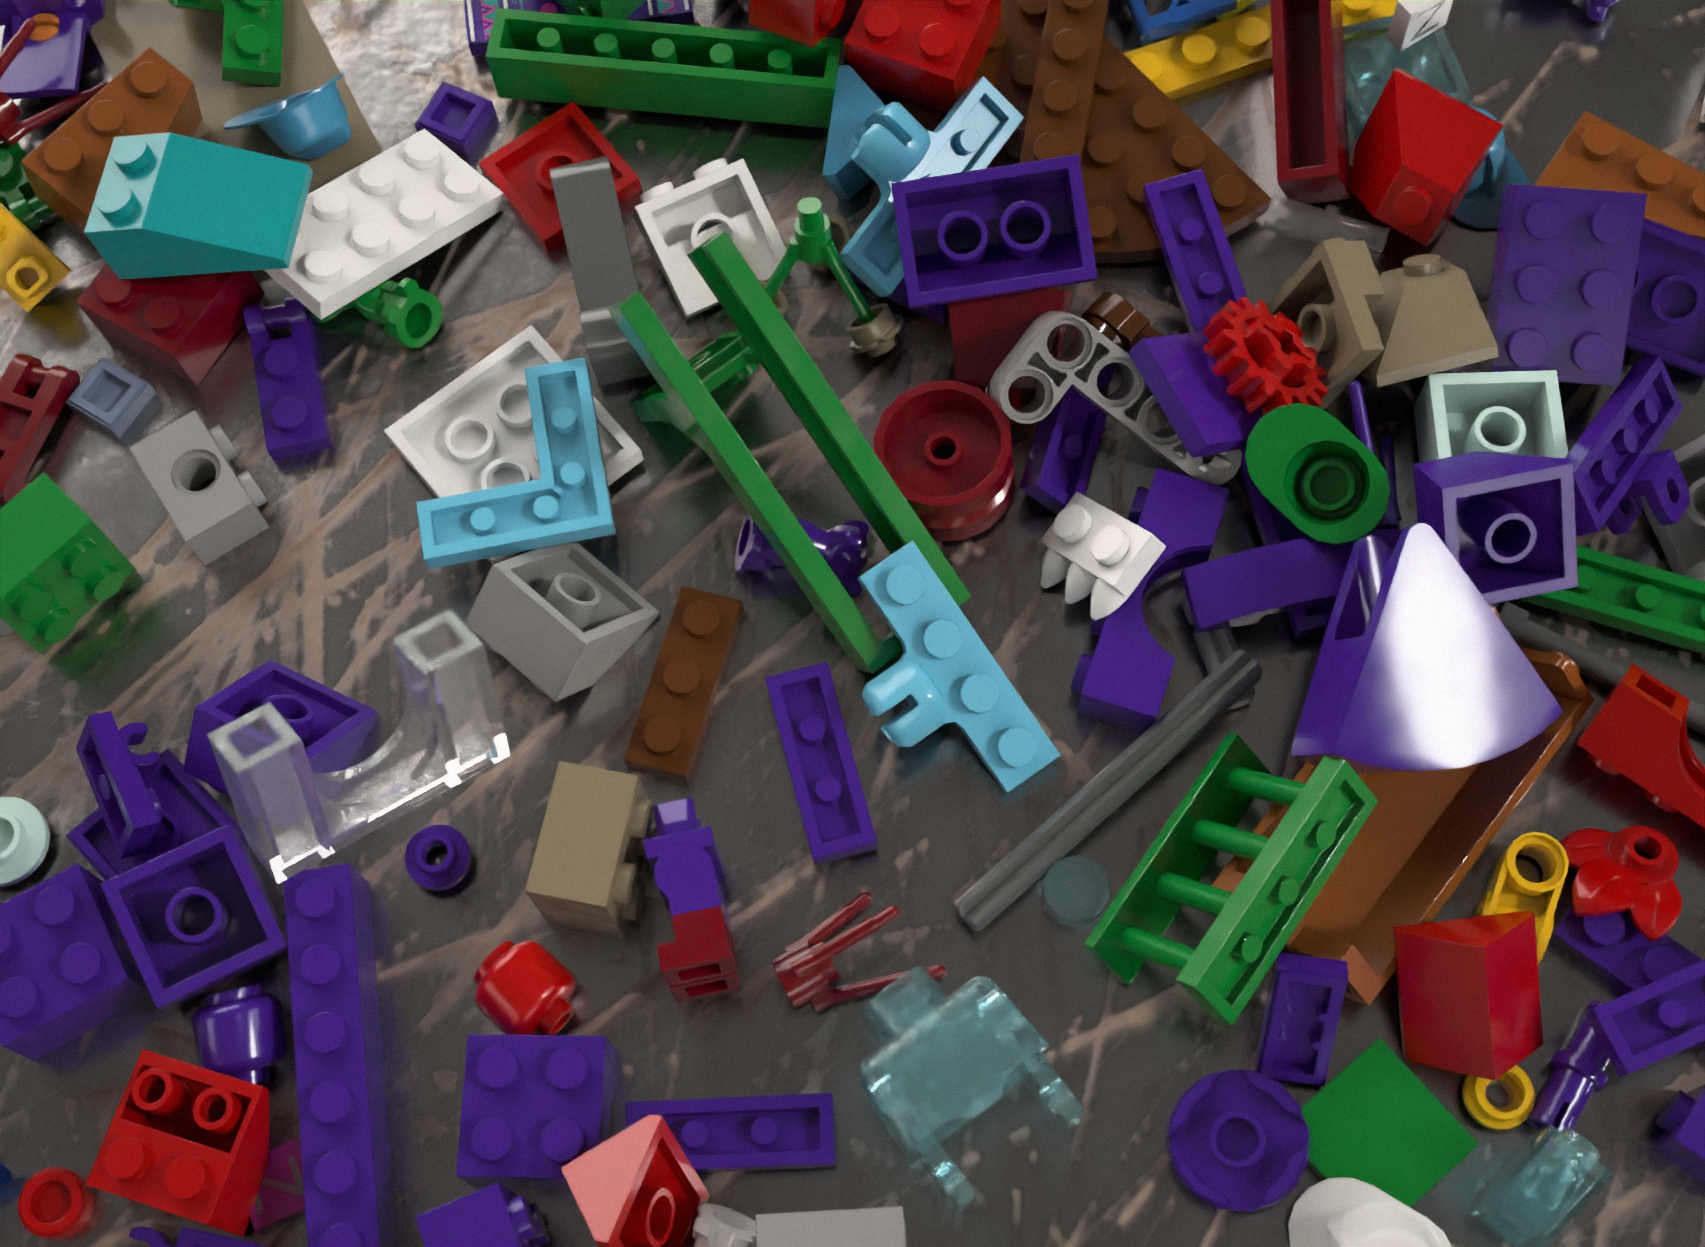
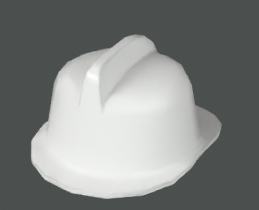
M1352 1177L1327 1178L1309 1186L1294 1203L1288 1222L1290 1247H1452L1444 1231L1429 1218L1379 1188Z

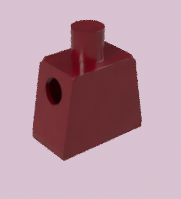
M1039 289L948 303L956 380L972 386L986 387V394L989 395L990 381L995 371L1031 323L1041 314L1051 310L1069 313L1073 291ZM1066 324L1056 326L1049 334L1047 347L1053 358H1059ZM1031 376L1019 377L1011 384L1008 390V399L1013 408H1022L1023 389L1036 390L1034 379ZM1006 416L1010 425H1021V423Z

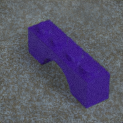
M1158 467L1150 489L1138 486L1128 520L1155 535L1166 548L1129 598L1118 609L1104 618L1092 621L1089 633L1098 635L1100 638L1094 656L1081 654L1070 690L1081 693L1077 715L1138 735H1142L1156 722L1176 659L1159 646L1150 634L1143 618L1142 601L1148 592L1163 579L1182 572L1183 569L1208 561L1230 489Z

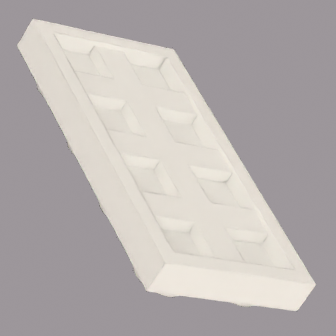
M423 129L309 193L289 268L268 269L264 271L321 320L502 211L504 193L426 129Z

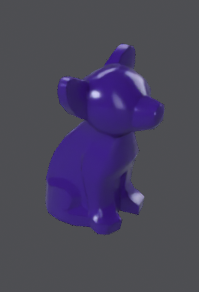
M747 512L737 542L735 571L742 574L747 570L762 572L767 571L769 567H786ZM796 517L849 596L856 598L861 595L862 586L857 580V573L868 562L869 545L866 535L868 534L869 526L863 521L853 520L825 531L807 520Z

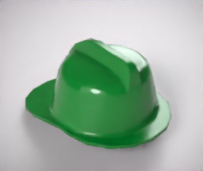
M1301 403L1276 407L1258 420L1248 436L1245 452L1249 477L1261 494L1299 530L1316 541L1341 544L1356 541L1375 529L1387 510L1390 495L1387 473L1376 456L1340 421L1318 406Z

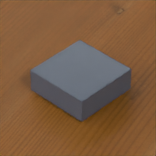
M102 356L66 400V404L76 414L120 439L156 392L148 382Z

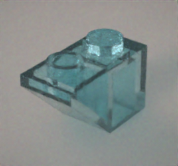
M1551 1125L1515 1145L1469 1207L1468 1211L1512 1247H1548L1606 1186L1614 1173L1598 1161L1601 1156L1600 1152L1587 1139L1570 1129L1563 1128L1559 1131Z

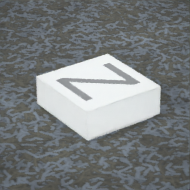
M1397 0L1387 39L1399 52L1405 50L1446 25L1453 0Z

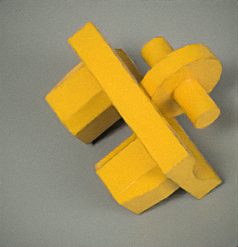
M0 203V287L24 310L29 312L71 272V269Z

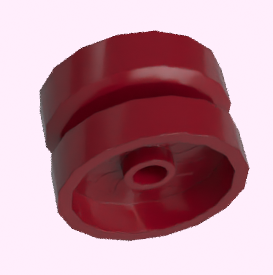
M954 380L925 382L901 393L883 411L873 435L874 452L934 541L968 539L989 529L1005 513L1015 490L1011 426L1004 412L999 408L994 399L980 388Z

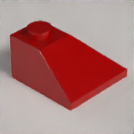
M1396 68L1349 155L1350 190L1374 218L1427 246L1446 229L1504 125Z

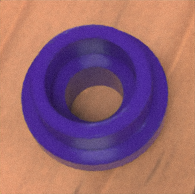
M441 824L431 825L417 832L408 843L405 851V866L410 877L419 886L434 891L449 889L458 884L466 876L472 860L470 845L463 834L451 826ZM437 846L447 848V857L441 864L435 866L427 864L426 857L432 848Z

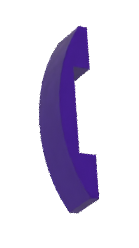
M1373 529L1363 537H1380L1394 550L1404 529ZM1312 537L1242 551L1183 569L1180 574L1196 633L1255 624L1267 614L1335 603L1353 545L1356 541L1332 544L1316 541Z

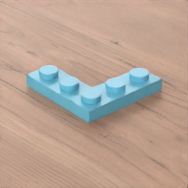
M585 357L524 368L541 479L416 502L423 559L429 569L616 534L590 373Z

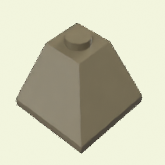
M1421 254L1405 259L1401 268L1381 273L1380 282L1385 294L1370 309V312L1378 327L1384 350L1359 374L1360 376L1379 388L1498 357L1497 343L1465 270L1442 259L1438 254Z

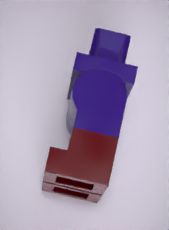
M692 798L654 805L652 807L658 837L644 839L643 842L646 859L671 915L676 940L657 945L661 972L676 1002L742 989L726 899L719 882L726 880L724 866L711 826L702 827L700 819H697L695 804Z

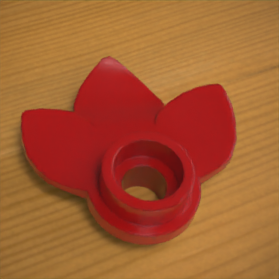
M1636 825L1626 827L1617 833L1595 828H1585L1573 831L1562 839L1560 844L1566 851L1569 861L1568 866L1578 870L1572 886L1573 912L1576 916H1599L1628 910L1633 924L1649 942L1657 941L1672 929L1681 913L1683 901L1672 879L1679 865L1678 851L1665 834L1651 827ZM1636 851L1644 852L1653 859H1645L1639 856Z

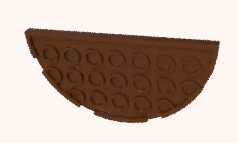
M1001 0V21L973 81L984 76L1024 119L987 168L1017 164L1020 161L1049 0ZM1104 35L1081 163L1095 263H1133L1164 258L1143 198L1144 185L1202 169L1226 237L1241 230L1270 210L1271 198ZM887 92L888 103L899 102L928 131L933 132L947 115V112Z

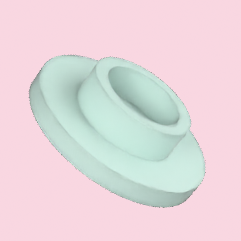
M0 797V887L16 884L30 876L44 860L49 847L50 832L45 817L31 803L16 797Z

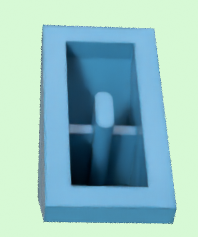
M838 65L822 173L838 199H851L873 180L850 158L848 145L855 132L860 137L864 134L861 128L862 123L874 111L886 106L850 65Z

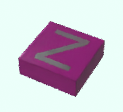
M298 1138L270 1150V1163L249 1214L256 1233L264 1234L305 1215L301 1140Z

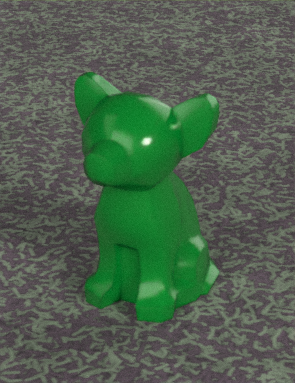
M406 277L399 283L390 279L384 281L321 320L314 313H311V317L315 322L325 323L335 318L344 310L356 308L364 317L381 326L386 337L410 348H419L428 343L438 332L442 321V305L436 296L420 289L416 280Z

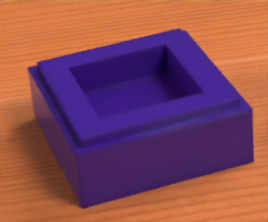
M443 81L415 123V128L417 132L426 129L450 150L468 157L496 114L492 101Z

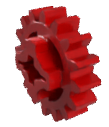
M1241 297L1237 302L1230 300L1209 319L1211 323L1203 329V334L1210 341L1203 348L1205 353L1216 358V365L1211 369L1214 374L1227 378L1230 384L1227 386L1226 391L1230 396L1233 395L1239 402L1244 404L1248 412L1252 413L1258 407L1262 410L1264 416L1276 407L1301 403L1319 407L1323 403L1321 398L1328 393V388L1320 381L1327 376V373L1322 367L1316 365L1318 352L1314 348L1305 347L1301 340L1304 332L1290 319L1286 318L1285 314L1281 311L1273 316L1269 313V309L1264 301L1259 300L1253 306L1247 297Z

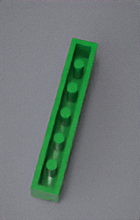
M496 8L485 56L499 98L569 104L574 101L576 105L828 129L835 94L838 65H843L842 39L824 38L812 48L776 33Z

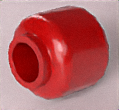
M512 941L502 943L483 961L474 975V982L478 985L475 993L477 1008L505 1035H556L575 1012V1008L569 1003L575 990L574 975L536 941H523L517 945Z

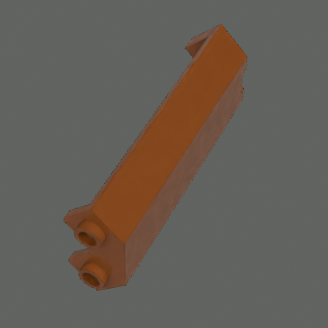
M1489 604V605L1491 606V608L1494 610V612L1496 613V615H1497V616L1499 617V619L1501 620V617H1500L1499 612L1496 610L1495 607H1493L1491 604ZM1520 647L1563 711L1542 733L1522 746L1492 760L1461 768L1390 773L1356 772L1378 799V803L1284 946L1285 949L1296 955L1347 961L1349 977L1345 997L1367 1006L1371 1005L1396 971L1392 927L1432 922L1593 703V696L1579 676L1580 670L1578 666L1565 654L1556 650H1546L1544 652ZM1306 762L1293 781L1306 784L1317 766ZM1274 804L1252 833L1270 838L1290 807ZM1234 856L1211 886L1233 893L1253 864V861Z

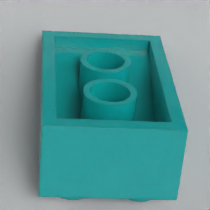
M170 132L114 137L84 234L120 280L289 268L313 171L308 164Z

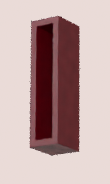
M1270 0L1277 183L1291 206L1351 198L1342 0Z

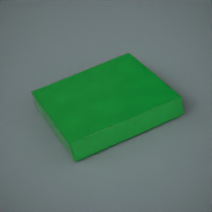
M1380 1037L1301 1107L1310 1130V1153L1307 1166L1321 1181L1327 1178L1352 1177L1379 1188L1410 1208L1479 1145Z

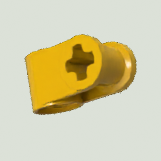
M1530 832L1522 834L1510 843L1493 863L1484 894L1473 917L1530 910L1535 917L1538 966L1551 937L1554 925V912L1568 873V857L1558 840L1545 833ZM1525 855L1535 859L1542 868L1543 882L1534 883L1524 879L1517 871L1515 865L1516 856Z

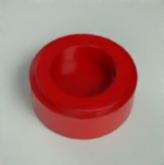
M50 1167L37 1172L26 1182L19 1195L18 1215L23 1226L30 1233L50 1240L66 1239L80 1232L90 1220L95 1206L93 1188L85 1185L87 1178L76 1171L63 1167Z

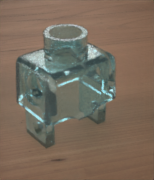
M922 965L908 971L890 983L867 1003L859 1015L881 1044V1047L869 1055L861 1064L860 1080L863 1093L907 1163L911 1165L920 1160L959 1215L976 1202L977 1192L940 1144L970 1120L975 1119L1023 1080L1064 1134L1079 1123L1083 1117L1085 1109L1046 1060L1050 1044L999 986L988 977L977 976L947 996L927 968Z

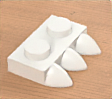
M1076 492L1065 508L1059 512L1053 524L1039 541L1047 548L1041 563L1040 585L1046 589L1066 578L1065 601L1068 604L1078 602L1092 593L1090 617L1096 621L1114 612L1129 598L1166 546L1149 531Z

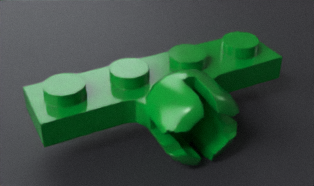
M168 0L176 8L215 12L222 17L224 22L222 81L280 87L284 0Z

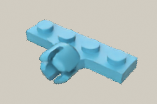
M984 76L970 83L933 132L926 130L899 102H891L885 107L874 111L862 123L861 128L864 134L860 137L855 132L848 145L850 158L878 184L881 197L876 207L839 253L842 262L880 298L890 295L904 277L891 183L985 169L1024 119Z
M913 540L857 578L901 642L904 652L898 662L866 683L862 693L865 706L872 717L875 715L877 717L903 699L910 705L880 727L891 742L898 747H912L942 725L954 723L961 729L1003 792L1006 793L1061 756Z

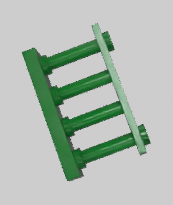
M1228 732L1084 945L1120 982L1127 985L1131 983L1145 960L1179 972L1180 974L1176 981L1213 1019L1233 1026L1378 803V799L1348 762L1344 759L1325 755L1305 784L1270 775V771L1243 739L1236 733ZM1254 798L1290 807L1270 838L1235 828ZM1219 851L1253 861V864L1233 893L1198 882ZM1182 905L1217 917L1196 949L1162 937Z

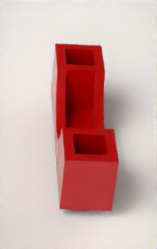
M1632 663L1589 720L1576 744L1586 750L1587 757L1597 767L1613 775L1621 773L1643 787L1646 797L1656 806L1670 813L1681 812L1702 826V831L1705 834V767L1695 756L1687 735V715L1690 700Z

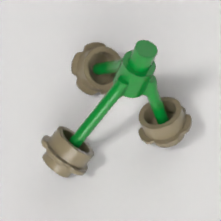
M806 197L801 199L797 204L798 217L793 224L795 236L791 237L784 256L768 282L759 280L783 316L788 309V301L779 288L795 262L802 260L817 270L830 268L858 314L846 326V330L852 338L850 348L858 353L867 352L869 357H877L888 352L900 341L898 332L904 322L902 316L894 315L886 303L877 304L869 308L839 256V253L856 233V227L851 224L848 225L846 218L840 214H824L822 203L818 198Z

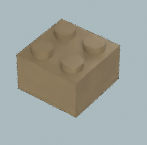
M559 761L525 889L526 894L548 924L624 939L628 921H638L646 892V883L638 881L644 856H646L643 840L658 837L652 807L653 800L648 799L638 775Z

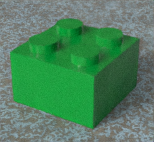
M44 472L0 509V617L41 654L51 644L65 639L74 630L77 621L97 603L115 595L123 586L125 579L136 570L93 520Z

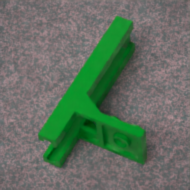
M724 231L710 237L689 252L687 256L738 330L721 334L697 353L686 359L640 292H633L608 310L656 379L654 384L628 403L642 422L663 421L664 424L671 422L706 451L855 667L873 674L903 651L900 647L901 642L893 631L889 632L882 639L878 638L711 396V392L723 384H726L728 388L736 385L752 374L758 368L757 364L761 363L889 553L893 554L913 540L958 607L972 596L727 232Z

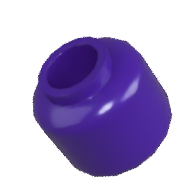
M260 984L205 995L207 1005L198 1009L192 1017L199 1067L254 1084L269 1080L268 1066L277 1064L285 1059L289 1049L279 998L269 993L262 994Z

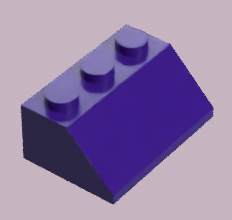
M1079 154L891 183L909 309L1091 282L1098 279Z

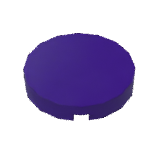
M1229 1069L1203 1076L1181 1095L1170 1118V1150L1178 1176L1195 1196L1219 1209L1253 1212L1277 1204L1298 1186L1309 1162L1310 1130L1301 1106L1282 1084L1257 1071Z

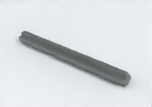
M1242 649L1236 650L956 900L954 907L961 919L976 932L984 929L1261 680L1263 671L1258 662Z

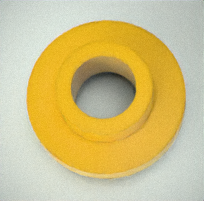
M1517 1065L1495 1081L1467 1075L1463 1082L1462 1097L1466 1110L1476 1122L1492 1130L1512 1129L1523 1123L1534 1107L1535 1093L1532 1082L1528 1075ZM1488 1084H1497L1506 1091L1508 1101L1504 1108H1498L1489 1103L1485 1093Z

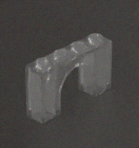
M451 609L392 639L406 691L404 714L396 731L386 744L360 764L338 772H312L302 740L271 702L207 734L247 844L277 884L510 756L484 644Z

